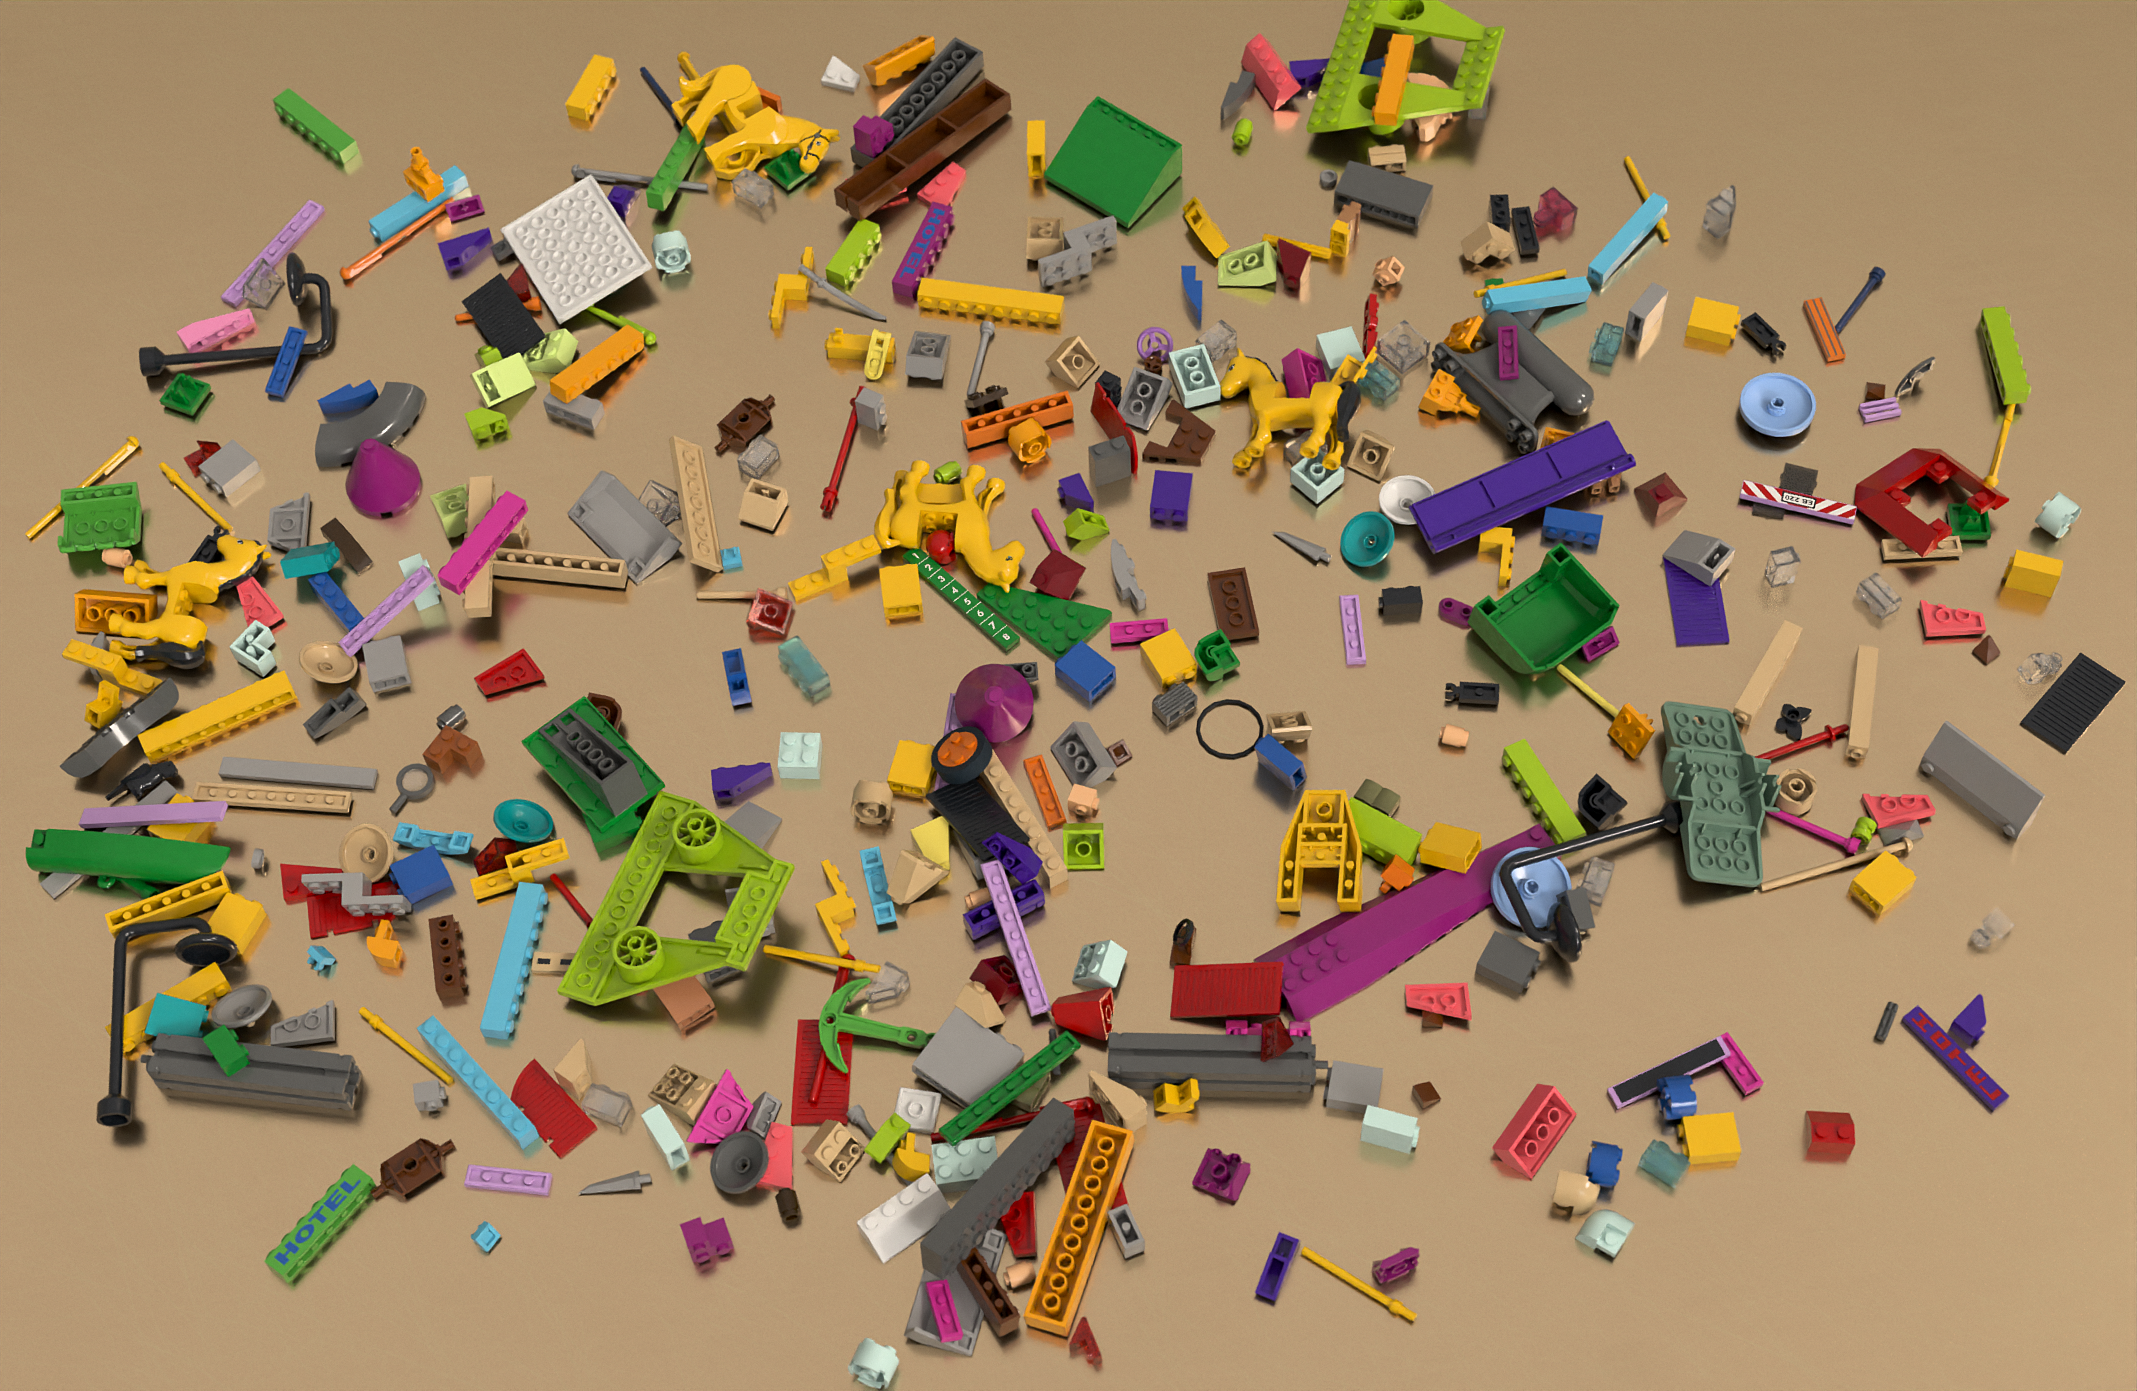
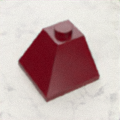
M1278 239L1277 267L1283 283L1300 290L1310 276L1311 252Z
M1666 472L1634 488L1636 494L1655 517L1688 500Z
M1054 549L1037 566L1029 583L1048 594L1070 601L1086 567Z

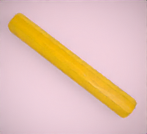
M1266 233L1262 237V242L1268 241L1274 247H1277L1278 239H1282L1311 252L1312 256L1330 259L1332 255V249Z

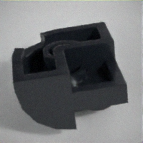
M1597 773L1581 789L1578 797L1580 812L1599 830L1608 827L1614 821V817L1628 804Z

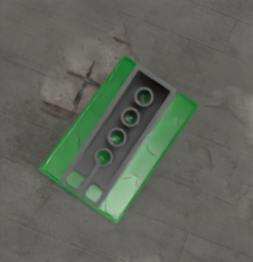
M585 696L521 741L533 758L601 833H604L609 827L623 819L625 815L631 813L666 787L658 775Z

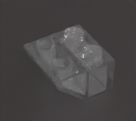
M1734 185L1723 189L1716 198H1711L1706 204L1707 208L1703 217L1702 227L1717 239L1731 230L1736 209Z

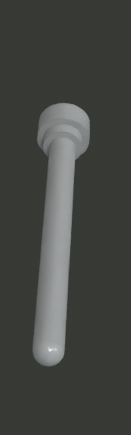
M983 321L979 329L982 336L967 390V397L975 393L988 338L993 335L995 325L989 321Z
M855 1105L847 1112V1116L852 1122L859 1123L872 1140L877 1132L865 1119V1111L861 1105ZM892 1152L886 1157L891 1165L894 1157ZM903 1179L908 1186L914 1183Z

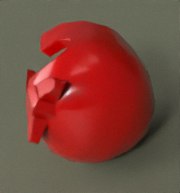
M940 529L933 531L927 537L926 550L935 562L948 564L956 559L955 553L950 554L955 548L953 532L950 533L947 530Z

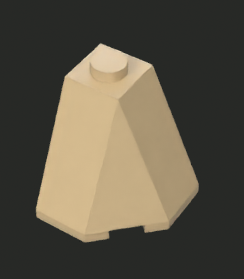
M902 850L887 894L892 896L891 900L897 904H910L948 875L949 870L917 851Z

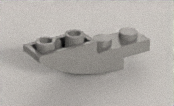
M1115 538L1111 544V569L1115 586L1122 600L1130 597L1137 610L1145 609L1147 597L1143 589L1140 590L1137 586L1138 583L1134 577L1135 564L1131 558L1127 557L1124 546L1122 544L1119 545Z

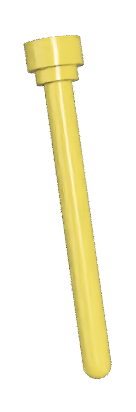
M1557 665L1556 669L1613 717H1617L1620 712L1564 665Z

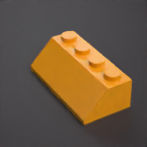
M920 35L864 64L863 68L870 84L878 87L883 86L887 83L886 80L898 78L905 70L911 71L916 68L917 64L930 61V57L935 55V39L933 36Z
M83 589L74 594L75 631L100 633L101 631L106 634L121 635V633H112L109 629V619L113 613L121 614L125 619L135 623H146L156 620L158 614L157 595L91 589Z

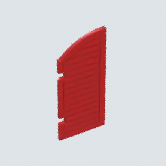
M1097 382L1090 411L1110 440L1124 435L1130 448L1131 472L1135 475L1138 470V452L1135 435L1129 427H1126L1127 423L1110 398H1106V392L1100 383Z
M392 881L372 885L371 896L399 895L397 889L400 887L398 884L394 885ZM328 893L307 897L311 939L328 936L327 930H333V934L373 927V922L378 921L380 925L381 919L389 920L391 923L395 916L393 912L385 913L383 916H375L372 913H365L364 916L360 917L352 916L341 905L342 893Z
M535 1058L523 1069L514 1084L510 1100L518 1109L520 1107L524 1108L522 1113L535 1126L539 1136L545 1142L550 1138L553 1140L549 1147L561 1158L597 1129V1126Z

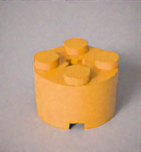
M1029 418L1009 429L1008 445L1022 462L1033 463L1040 460L1045 455L1044 451L1047 447L1049 449L1051 447V438L1033 418Z

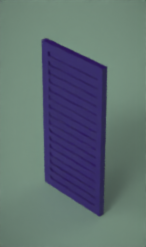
M1662 557L1676 645L1729 643L1730 639L1719 577L1709 586Z

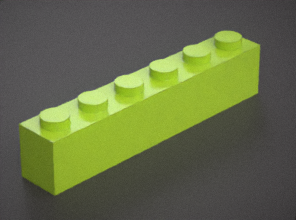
M2005 306L1982 308L1980 324L2003 405L2026 403L2028 395L2031 394V386L2027 384V373L2022 368L2023 360L2022 356L2018 354V342L2014 340V328L2010 327V314L2006 313Z
M1524 738L1504 747L1502 756L1504 766L1509 767L1514 781L1522 787L1524 797L1529 798L1534 812L1542 818V824L1546 830L1551 832L1554 843L1559 844L1585 836L1586 831L1526 739Z

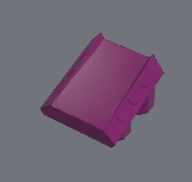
M1208 1148L1192 1181V1185L1231 1200H1238L1247 1176L1251 1174L1250 1163L1243 1161L1239 1154L1232 1153L1226 1155L1220 1149Z
M1412 1247L1402 1248L1399 1253L1386 1259L1373 1261L1371 1272L1376 1275L1379 1283L1401 1276L1418 1265L1419 1249Z

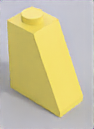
M938 817L911 829V838L918 852L945 869L950 870V826L944 817Z

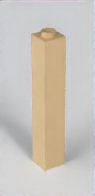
M1784 620L1734 707L1732 714L1738 722L1750 726L1797 644L1803 629L1802 627Z
M1864 645L1858 646L1855 655L1848 722L1849 730L1847 731L1845 755L1853 758H1865L1869 749L1879 648Z

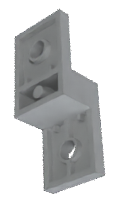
M1110 216L1063 232L1064 251L1038 259L1039 283L1041 287L1053 285L1054 283L1092 271L1091 253L1117 244L1115 217Z
M363 872L302 874L301 882L314 894H324L325 891L342 893L341 905L352 916L360 917L364 916L365 913L383 916L389 912H393L394 915H404L405 912H411V903L404 895L371 896L372 881Z

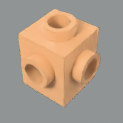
M1394 256L1377 261L1372 275L1383 286L1394 284L1399 281L1405 267Z

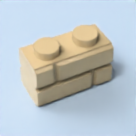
M1392 144L1385 147L1374 146L1368 148L1367 160L1370 167H1376L1387 172L1406 170L1407 161L1404 145Z

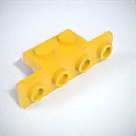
M1372 348L1364 363L1347 354L1330 382L1339 385L1346 381L1357 383L1359 378L1363 380L1368 372L1365 369L1368 363L1373 364L1378 356L1375 353L1377 348Z

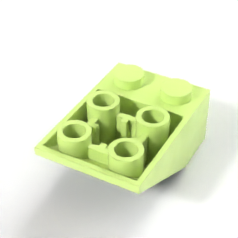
M566 328L544 333L547 337L522 355L528 370L560 373L571 365L578 340Z
M520 352L470 375L486 409L536 386Z

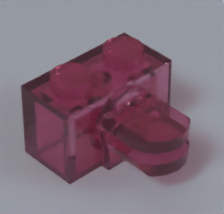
M1552 187L1540 195L1538 210L1534 213L1533 222L1539 228H1544L1550 223L1552 225L1555 224L1563 231L1576 222L1578 208L1555 187Z

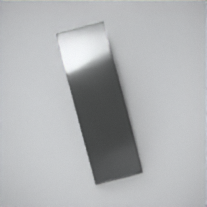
M1242 71L1237 83L1230 82L1221 105L1222 120L1231 116L1246 102L1255 86V73Z
M348 687L336 700L330 698L303 726L316 739L349 720L367 704L355 690Z

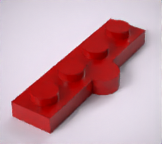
M1371 293L1365 302L1362 353L1365 360L1372 348L1376 347L1374 345L1378 336V332L1375 329L1378 324L1376 313L1378 312L1379 303L1377 302V295Z

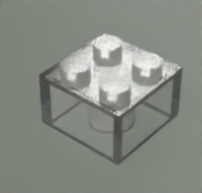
M1403 320L1380 337L1377 342V353L1402 375L1429 355L1430 341L1406 320Z

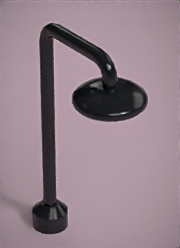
M291 252L286 260V274L289 295L293 305L297 307L302 305L307 295L308 284H315L319 287L321 339L316 343L304 344L300 355L317 354L327 349L332 341L330 286L323 276L316 273H306L305 266L296 253ZM156 346L141 347L139 349V363L143 377L159 376L165 367L169 365L278 357L281 346L165 355Z
M1671 800L1665 802L1659 815L1517 855L1506 860L1500 868L1501 884L1527 937L1537 943H1551L1559 956L1567 962H1577L1581 957V933L1571 910L1565 904L1560 902L1554 903L1547 915V931L1538 930L1512 878L1513 870L1662 826L1671 833L1681 832L1680 825L1683 823L1680 801Z
M200 917L135 923L122 929L116 937L113 963L109 1092L107 1096L97 1103L96 1121L100 1125L120 1127L129 1124L132 1120V1103L121 1095L127 943L130 938L137 935L197 929L200 933L186 936L175 945L174 952L176 957L186 964L207 967L214 962L217 965L228 963L237 955L238 948L236 943L224 935L213 933L209 923Z

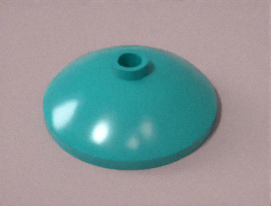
M1368 511L1356 515L1347 523L1341 535L1340 546L1344 557L1350 563L1360 567H1368L1379 563L1388 555L1393 546L1394 528L1390 520L1379 512Z
M506 800L495 808L493 814V821L497 829L506 837L517 842L534 843L544 840L551 834L553 829V819L549 812L542 806L528 800Z

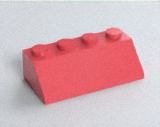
M1259 33L1246 44L1241 64L1247 72L1255 73V84L1271 107L1277 110L1302 87L1271 43L1262 34Z
M1537 1084L1495 1142L1492 1149L1504 1163L1527 1178L1532 1179L1577 1114L1555 1086Z

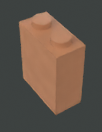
M695 976L653 988L654 993L680 1030L715 1007L712 999Z

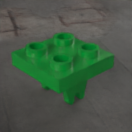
M793 148L785 151L764 167L765 172L787 190H790L810 175L800 169L801 156Z
M178 373L159 401L161 405L193 416L212 388L210 384L194 379L190 375L186 376L184 373Z
M1967 500L1965 503H1948V523L1952 528L1950 536H1959L1960 540H1990L1991 530L1988 510L1983 514H1979L1967 505Z

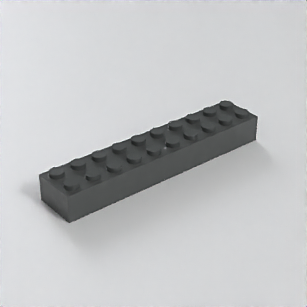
M955 37L880 116V118L893 124V139L874 158L856 150L854 144L850 148L852 162L865 167L943 110L984 66L983 51Z
M1055 1098L1051 1099L920 1242L922 1268L941 1280L953 1274L960 1261L965 1260L970 1250L975 1245L981 1243L988 1230H992L997 1220L1002 1215L1008 1213L1010 1206L1015 1200L1018 1201L1022 1197L1023 1192L1028 1186L1034 1184L1037 1176L1048 1168L1054 1157L1060 1155L1063 1147L1067 1143L1072 1142L1075 1137L1074 1109Z

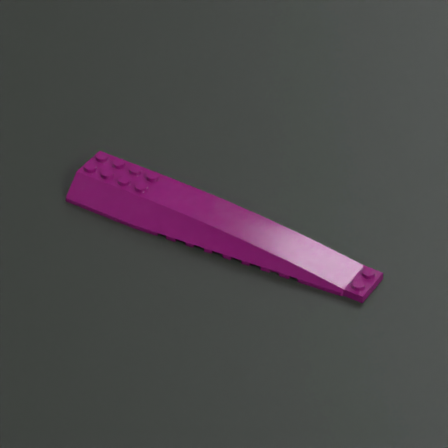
M1537 824L1516 836L1480 851L1466 874L1445 868L1439 869L1412 881L1408 887L1404 886L1400 891L1395 889L1363 903L1361 912H1343L1317 924L1255 958L1254 963L1283 961L1281 994L1287 1002L1286 1009L1294 1021H1306L1368 987L1389 973V970L1395 966L1398 967L1407 958L1416 955L1422 948L1428 944L1431 945L1437 941V938L1449 933L1455 926L1464 923L1476 912L1479 913L1485 909V906L1491 902L1494 903L1491 894V877L1496 865L1504 856L1523 847L1542 849L1555 844L1541 825Z

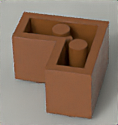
M445 725L422 755L428 767L444 774L454 760L471 768L482 752L477 741Z

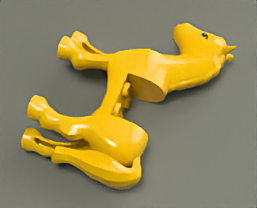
M916 460L912 462L910 471H896L892 488L884 490L885 504L874 524V537L881 550L897 545L902 548L919 549L923 532L931 534L933 531L940 529L947 530L950 533L953 532L955 535V552L964 555L965 561L974 573L985 582L1001 586L1006 593H1009V584L1017 579L1019 563L1025 555V548L1019 541L1015 540L1010 541L1002 548L993 550L989 540L990 525L988 521L991 502L1004 491L1005 482L999 478L988 479L986 489L981 491L976 499L974 489L985 478L986 470L979 465H972L967 469V476L960 480V487L964 497L963 501L935 505L924 503L917 496L918 484L929 473L930 466L927 462Z

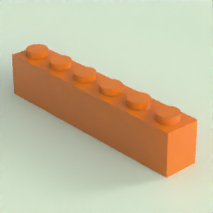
M1063 391L962 420V435L967 448L1009 437L1008 432L1011 427L1017 426L1029 418H1033L1042 427L1074 418L1073 403L1068 391Z

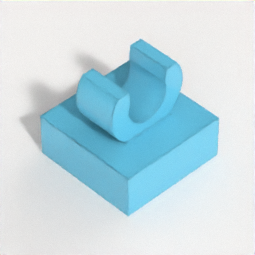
M739 547L720 550L724 570L743 566Z
M311 945L307 951L310 955L307 963L314 964L317 961V965L314 968L316 971H321L325 965H332L336 960L324 946Z
M484 1221L478 1226L476 1232L471 1235V1239L483 1251L488 1252L501 1235L490 1223Z

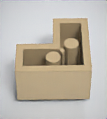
M1487 221L1460 242L1465 258L1475 264L1482 262L1490 254L1502 260L1515 250L1510 233Z

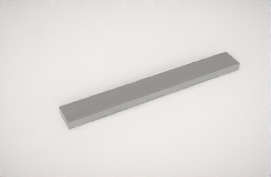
M223 757L218 774L220 777L374 789L378 771L372 768Z
M165 780L135 806L168 804L178 791ZM143 825L108 827L103 832L132 835ZM52 873L40 885L55 899L82 875Z

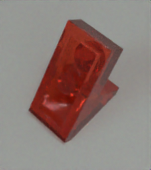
M198 440L196 442L200 449L183 458L193 475L200 471L199 465L221 449L217 442Z
M1084 1316L1080 1319L1069 1343V1352L1083 1348L1087 1360L1091 1359L1095 1366L1102 1363V1355L1087 1318Z

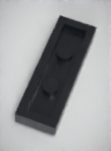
M1530 207L1512 208L1511 215L1521 255L1539 253L1540 247Z

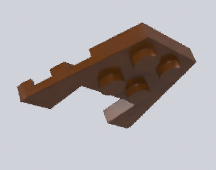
M1172 399L1165 411V416L1181 421L1168 447L1149 441L1142 453V458L1157 457L1159 460L1170 458L1181 462L1201 463L1216 436V430Z

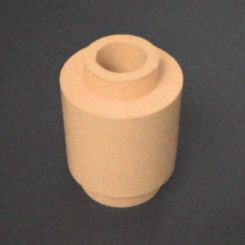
M114 547L104 549L102 552V561L106 562L107 565L125 568L132 563L133 557L127 549Z
M1446 724V727H1441L1439 738L1442 739L1444 744L1466 747L1469 731H1465V728Z
M987 887L969 892L967 896H964L968 912L992 900Z
M1024 1261L1006 1267V1272L1003 1273L1006 1285H1011V1288L1030 1283L1032 1279L1036 1278L1032 1262L1026 1263Z

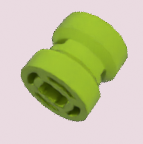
M1859 817L1855 824L1856 828L1852 830L1850 837L1860 839L1861 845H1868L1872 838L1871 834L1875 832L1877 824L1868 817Z

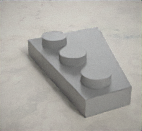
M333 1000L328 1001L322 1007L317 1009L314 1007L308 1010V1013L298 1017L293 1016L272 1025L271 1046L285 1047L335 1040V1003Z

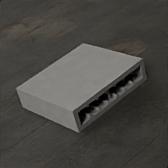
M956 1007L912 1064V1072L962 1107L967 1108L1015 1071L1022 1063L1025 1053H1023V1050L1018 1045H1011L1007 1042L1002 1034L994 1033L988 1029L989 1027L984 1028Z

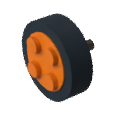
M971 726L960 727L946 734L936 744L931 755V763L945 782L949 784H962L977 778L986 769L991 761L993 750L981 730Z

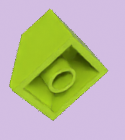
M1104 823L1063 824L1064 864L1067 869L1104 868Z

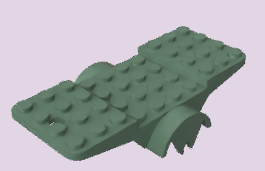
M1667 701L1661 707L1667 747L1662 779L1667 796L1672 800L1680 801L1683 823L1680 825L1687 872L1692 879L1697 881L1756 887L1763 880L1760 829L1765 812H1780V808L1773 807L1781 789V785H1776L1779 775H1766L1771 760L1755 758V756L1746 753L1735 717L1727 709ZM1694 717H1698V721L1702 723V725H1699L1697 721L1694 720Z

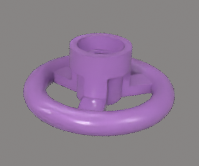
M1151 327L1139 335L1137 351L1143 360L1149 357L1153 351L1160 349L1166 351L1164 355L1159 357L1162 362L1169 357V352L1173 350V340L1166 330L1160 327ZM1154 332L1162 334L1166 338L1168 345L1162 344L1161 339L1155 336ZM1149 334L1150 338L1147 341L1148 349L1144 352L1142 342ZM1157 342L1158 346L1154 348L1151 344Z

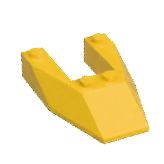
M1345 790L1304 791L1280 847L1276 903L1280 911H1301L1303 872L1305 867L1339 868L1337 903L1340 911L1361 912L1362 845Z

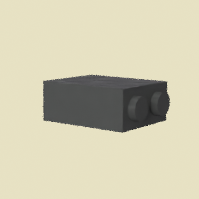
M1124 435L1088 447L1089 473L1096 487L1131 476L1130 448Z
M718 920L707 927L693 930L692 933L688 934L689 940L715 942V936L723 920ZM724 966L704 972L703 974L707 983L735 973L739 969Z
M1494 931L1477 962L1475 973L1520 994L1524 987L1528 988L1532 977H1530L1532 971L1536 972L1540 966L1541 961L1538 960L1540 952Z

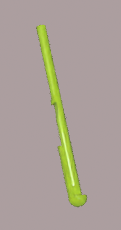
M594 304L586 308V310L621 328L627 324L644 334L645 344L652 345L656 342L657 337L654 332L622 316L617 318L604 310L594 308Z

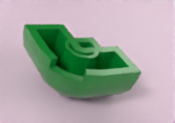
M1221 629L1200 639L1194 651L1197 665L1209 681L1222 679L1223 674L1240 666V661L1230 648L1231 643Z

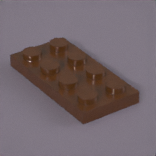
M1245 567L1207 573L1218 630L1221 629L1228 640L1259 636L1258 623Z

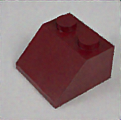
M1005 955L982 959L969 977L972 982L982 983L985 989L991 993L997 1005L1009 1003L1023 991L1014 964Z

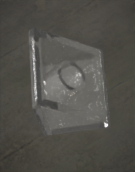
M261 258L243 284L242 298L267 310L285 282L268 262Z

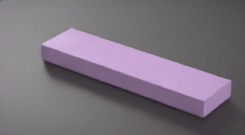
M1359 595L1339 596L1346 665L1366 664Z
M468 1164L464 1185L471 1188L548 1196L552 1173Z

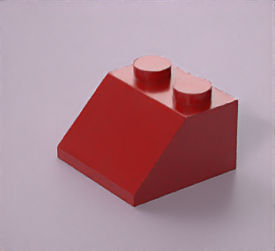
M1806 1111L1808 1152L1852 1153L1855 1146V1127L1850 1113Z

